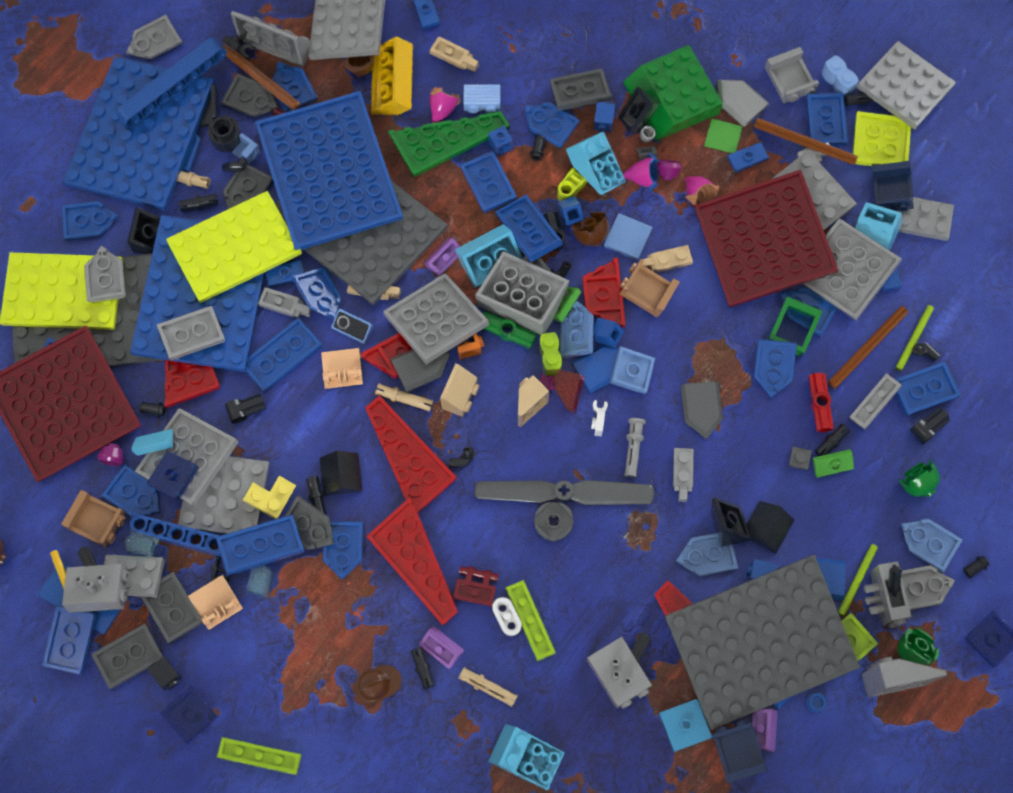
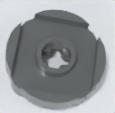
M560 502L544 503L536 511L534 519L535 529L546 540L551 542L562 540L572 530V512L565 504ZM550 517H552L553 519L556 517L558 518L557 526H551L549 524Z

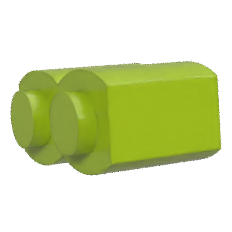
M555 332L541 334L539 349L543 358V372L545 376H558L561 373L562 358L558 351V336Z

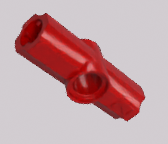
M822 372L811 374L808 376L816 432L832 431L834 428L830 408L831 397L828 394L826 374ZM816 400H823L825 405H819Z

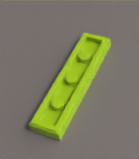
M524 580L506 587L508 596L521 621L522 628L537 662L556 654Z
M224 737L221 739L217 758L293 775L298 773L302 756L293 752Z

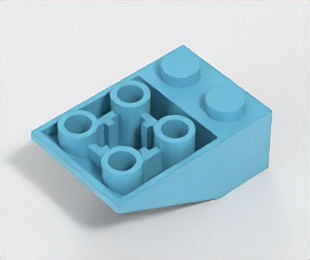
M604 131L566 149L573 167L600 195L626 182Z
M866 202L855 229L890 251L902 225V213Z
M505 724L488 762L548 790L564 752L515 726Z

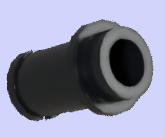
M535 137L533 150L530 151L531 159L534 161H541L544 157L543 150L546 143L544 137Z
M142 401L140 413L156 415V417L160 418L165 415L166 407L161 402L155 404Z
M977 556L975 561L963 568V572L971 579L980 571L987 570L990 564L984 556Z

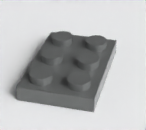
M602 69L550 79V86L558 111L611 100V94Z
M174 572L161 579L157 597H141L168 644L203 624L200 615Z
M146 624L139 626L91 654L110 690L147 670L164 657Z

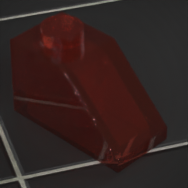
M558 370V374H555L553 379L554 389L566 409L576 414L584 376Z

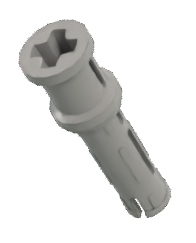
M629 418V434L626 435L629 443L624 476L636 478L640 442L644 440L642 432L646 421L640 418Z

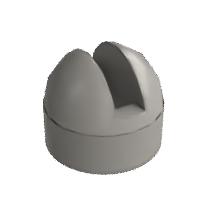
M650 126L643 127L640 132V139L643 142L652 141L655 137V130Z

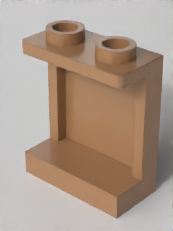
M640 259L638 263L634 262L628 271L631 275L629 278L625 277L620 285L622 290L619 294L658 318L680 282L674 278L669 282L643 266L644 260Z
M80 490L61 525L107 548L109 544L111 545L116 538L115 533L118 528L123 526L126 520V513Z

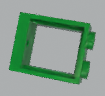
M787 297L769 340L789 342L776 336L788 308L811 317L814 320L803 346L797 345L796 356L804 355L823 311Z

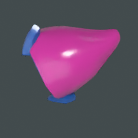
M651 153L648 154L649 158L635 163L623 174L625 179L631 180L640 186L648 187V192L658 186L656 162L658 163L659 161Z

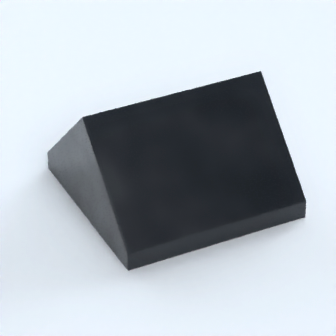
M637 86L618 115V118L630 133H640L660 102Z
M138 207L134 211L127 243L133 252L150 254L153 253L161 217Z
M337 450L320 457L324 496L362 491L358 453Z
M714 497L711 505V516L721 547L751 540L741 507Z
M759 501L747 523V528L753 542L776 554L794 519L781 506Z

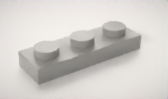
M886 373L852 413L850 419L866 430L902 385Z

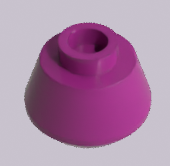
M660 160L657 163L658 173L664 180H673V178L678 176L682 168L681 164L677 161Z
M108 443V446H104L101 449L97 458L103 464L120 466L124 463L123 451L119 449V445Z

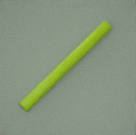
M927 305L895 367L897 371L902 372L912 353V348L917 343L934 310L933 306Z
M870 545L838 610L839 615L845 616L878 546Z

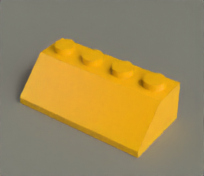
M397 36L381 44L380 53L375 55L373 60L371 114L400 115L411 109L413 44Z

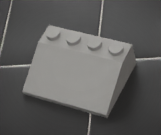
M235 11L231 12L237 35L242 39V43L253 45L259 50L304 67L309 58V47L311 45V41L307 37L295 35L290 30L280 29L276 25L265 23L257 17H250Z
M503 251L475 295L477 306L504 319H510L514 323L535 333L545 334L554 319L569 285V280Z
M887 657L866 668L867 671L862 674L867 696L870 698L926 686L947 674L944 670L901 659L893 660L892 657Z

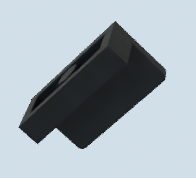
M211 84V96L200 122L201 127H208L212 120L219 117L218 92L215 84Z

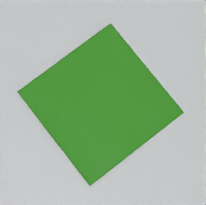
M711 119L704 146L728 153H735L742 126Z

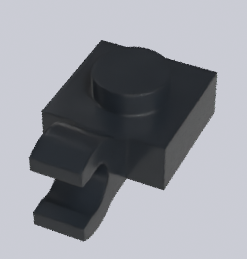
M225 35L222 39L223 43L239 51L244 57L251 59V56L247 53L248 49L256 50L253 45L242 44V39L235 35H232V37Z

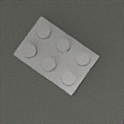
M913 197L914 209L904 212L897 211L902 213V225L899 232L948 241L954 205Z
M212 306L157 324L170 361L225 342Z
M106 555L104 565L122 564L129 572V582L126 583L127 596L157 597L165 563L163 557Z

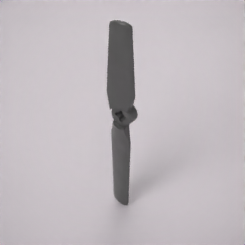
M543 480L478 481L474 487V494L477 499L538 503L555 499L565 502L571 499V501L583 505L651 504L654 499L652 485L591 480L574 484L568 481H560L557 484H553ZM562 487L570 490V492L566 493V496H562V492H558L562 490Z

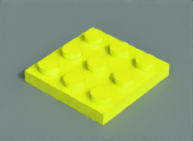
M857 111L852 154L858 156L855 164L872 166L908 161L911 127L896 116Z

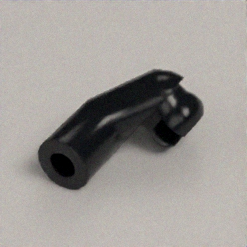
M239 158L237 162L223 163L221 168L224 172L244 171L247 161Z
M564 261L558 271L550 270L554 274L565 278L572 265L568 261Z
M918 343L912 348L914 355H927L933 361L940 356L928 343Z
M465 447L463 449L464 452L459 458L449 459V467L460 468L468 466L475 455L473 449Z

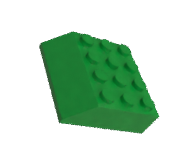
M690 45L641 65L623 81L630 96L638 86L660 102L646 124L655 130L654 139L656 142L720 114L723 105Z

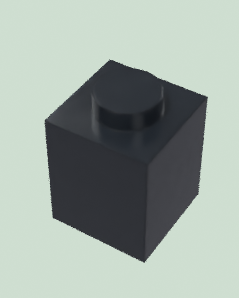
M165 656L148 668L159 686L165 691L175 688L179 684L178 681L182 678Z

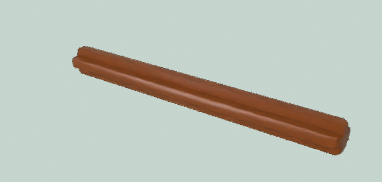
M227 44L223 46L227 52L226 57L291 110L299 109L300 102L236 50Z
M757 118L754 127L846 163L855 165L858 156L760 118Z
M900 306L828 381V384L834 389L837 388L908 314V310L904 306Z

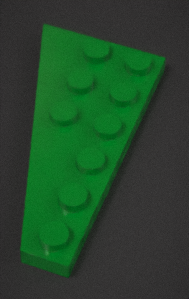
M499 111L469 119L465 117L457 121L448 120L425 124L417 128L408 127L400 131L391 130L388 131V135L415 178L487 141L489 132L505 126L508 130L510 125L502 112Z

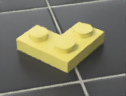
M278 476L269 492L253 482L242 500L268 516L278 519L296 485Z

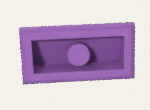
M452 237L447 238L423 264L439 277L458 258L455 249L459 248L460 245Z
M434 626L427 631L419 643L420 647L449 670L464 652V649Z
M762 708L753 712L752 724L761 751L775 752L777 711Z

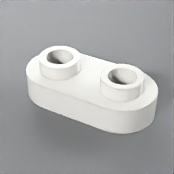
M504 597L496 599L493 603V613L502 631L508 636L517 635L521 630V621L511 601ZM501 605H504L506 607V611L501 612L499 610V607ZM513 623L515 628L510 630L508 624Z

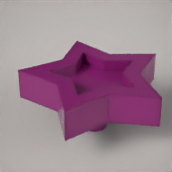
M541 372L539 381L547 390H555L552 384L555 376H545Z

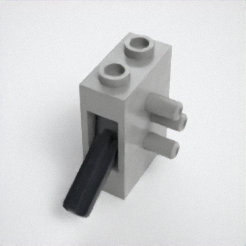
M81 547L78 555L84 566L68 567L66 570L62 601L64 608L69 613L124 609V602L127 601L126 583L129 582V572L122 564L97 565L88 547Z
M898 562L880 564L870 572L872 584L864 586L865 593L875 592V596L866 597L865 602L867 605H878L869 607V613L871 615L880 614L882 626H889V629L898 628L911 617L901 576L902 568L899 567Z
M640 633L631 651L623 638L620 637L587 657V662L616 709L620 706L624 709L633 703L631 699L636 696L642 698L650 693L648 689L652 685L638 664L651 640V637L646 633Z

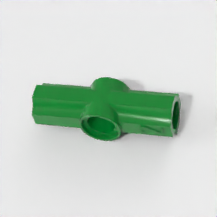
M486 311L483 315L489 322V325L484 330L500 336L504 341H512L531 349L537 333L516 325L510 319L504 320ZM511 328L512 332L505 333L503 332V329Z

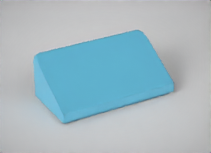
M169 429L136 437L132 445V451L138 456L173 448V430Z

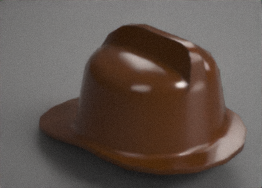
M375 55L346 57L345 68L357 75L358 78H362L363 75L370 73L373 69Z
M389 665L370 669L359 675L354 685L355 694L359 700L365 703H374L390 697L399 690L402 682L401 675L396 668Z

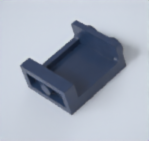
M910 161L872 165L875 194L874 205L902 212L914 209Z
M744 720L735 723V728L728 729L725 726L715 730L716 734H713L712 737L724 768L727 783L768 771L752 723L747 724V721Z

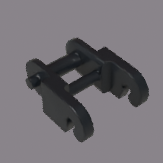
M219 556L216 557L212 568L214 574L211 575L212 581L219 577L217 575L218 571L226 573L224 569L218 568ZM226 574L224 578L227 582H229V576H227Z

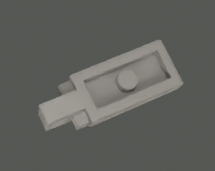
M266 287L258 302L259 307L292 317L302 315L310 318L312 310L304 305V301L300 300L299 297Z
M674 448L673 487L674 491H678V502H686L687 492H692L694 449Z

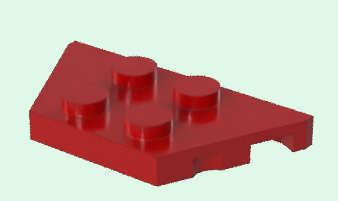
M614 258L610 263L596 268L594 272H590L582 277L585 308L594 318L615 321L621 328H625L623 297L619 294L622 290L620 287L618 258Z
M398 333L360 353V356L395 379L398 375L390 359L412 350V347Z

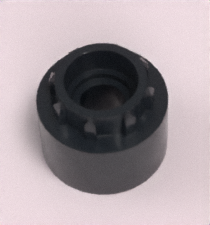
M220 116L209 124L208 135L216 150L231 152L241 142L239 138L241 131L238 123L233 118Z

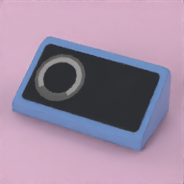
M338 309L331 329L365 344L373 330V325L342 309Z

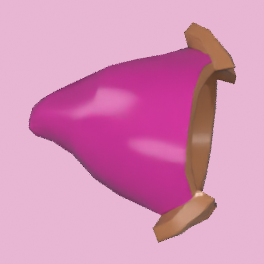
M434 87L430 92L431 123L441 122L449 116L456 105L460 104V95L452 93L450 96L444 93L442 88Z
M687 176L684 178L687 192L685 198L693 206L712 200L718 195L720 186H715L706 178L700 176Z

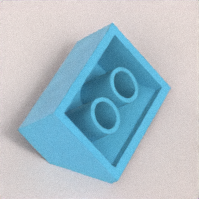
M504 224L455 249L463 269L475 288L483 284L503 251L522 259L512 231Z

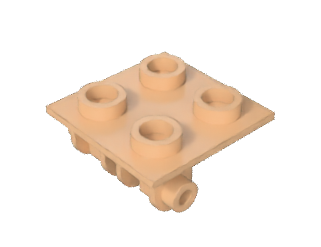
M359 348L321 353L325 389L363 384Z
M223 575L188 596L208 630L243 609Z

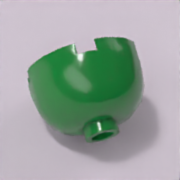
M927 460L929 464L925 465L921 462L904 473L907 476L904 480L899 479L900 485L908 494L914 497H929L936 492L935 488L939 485L940 474L931 460Z
M909 628L898 640L897 652L900 659L929 667L939 657L938 647L935 649L932 644L934 642L933 638L923 630L918 628L910 630L911 628Z

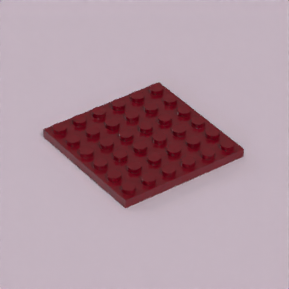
M801 169L694 205L729 308L838 272Z
M87 325L0 371V415L38 483L107 446L108 443H112L142 427Z

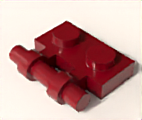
M460 566L459 574L466 575L465 580L457 579L453 599L492 607L496 586L489 585L490 580L498 582L499 574L492 573L491 570L481 571L471 566H468V568ZM472 577L484 579L483 584L472 582Z

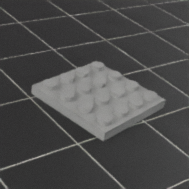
M315 0L310 39L311 45L308 55L310 60L379 55L385 0Z
M897 41L858 83L856 88L866 93L867 96L915 130L954 87L956 82Z
M806 151L772 178L774 179L801 169L824 231L857 205L809 151Z
M839 218L826 235L838 272L802 285L857 321L901 263L902 258Z
M446 273L383 311L384 316L425 364L430 363L489 325L486 317Z
M179 408L163 430H173V448L147 453L135 472L195 507L239 441Z
M229 456L195 507L185 501L182 502L178 525L218 534H229L259 525L261 511L242 499L253 482L265 489L270 463L268 461Z

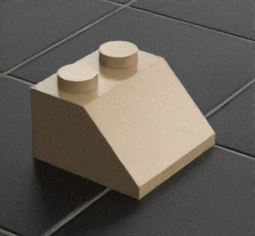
M455 363L440 399L442 409L463 417L465 412H469L472 406L470 401L472 395L476 396L480 385H478L477 377L459 364Z
M534 375L530 378H525L519 384V427H522L549 401V391Z

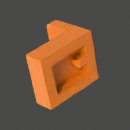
M477 333L472 335L474 342L467 341L457 346L460 360L481 354V347H484L482 337L477 336Z

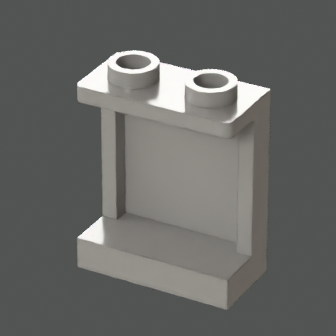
M801 47L769 58L765 66L783 104L789 101L795 102L807 94H814L819 84L817 80L813 81L802 60L803 51Z

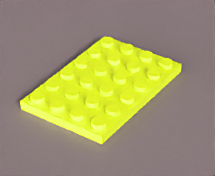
M268 191L166 239L199 303L209 300L302 254L300 249L295 250L288 226Z
M10 252L0 324L2 326L80 329L87 325L89 329L115 330L119 299L94 303L87 301L84 265L94 256Z

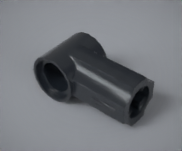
M547 212L543 217L563 243V245L553 250L559 251L564 247L565 234L562 231L558 212Z
M260 393L243 400L234 399L225 404L232 424L240 423L246 420L247 416L266 410Z
M939 407L926 419L916 423L910 431L924 444L950 421L949 415Z

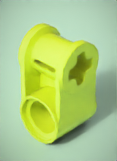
M574 167L558 186L557 198L559 201L575 197L588 183Z

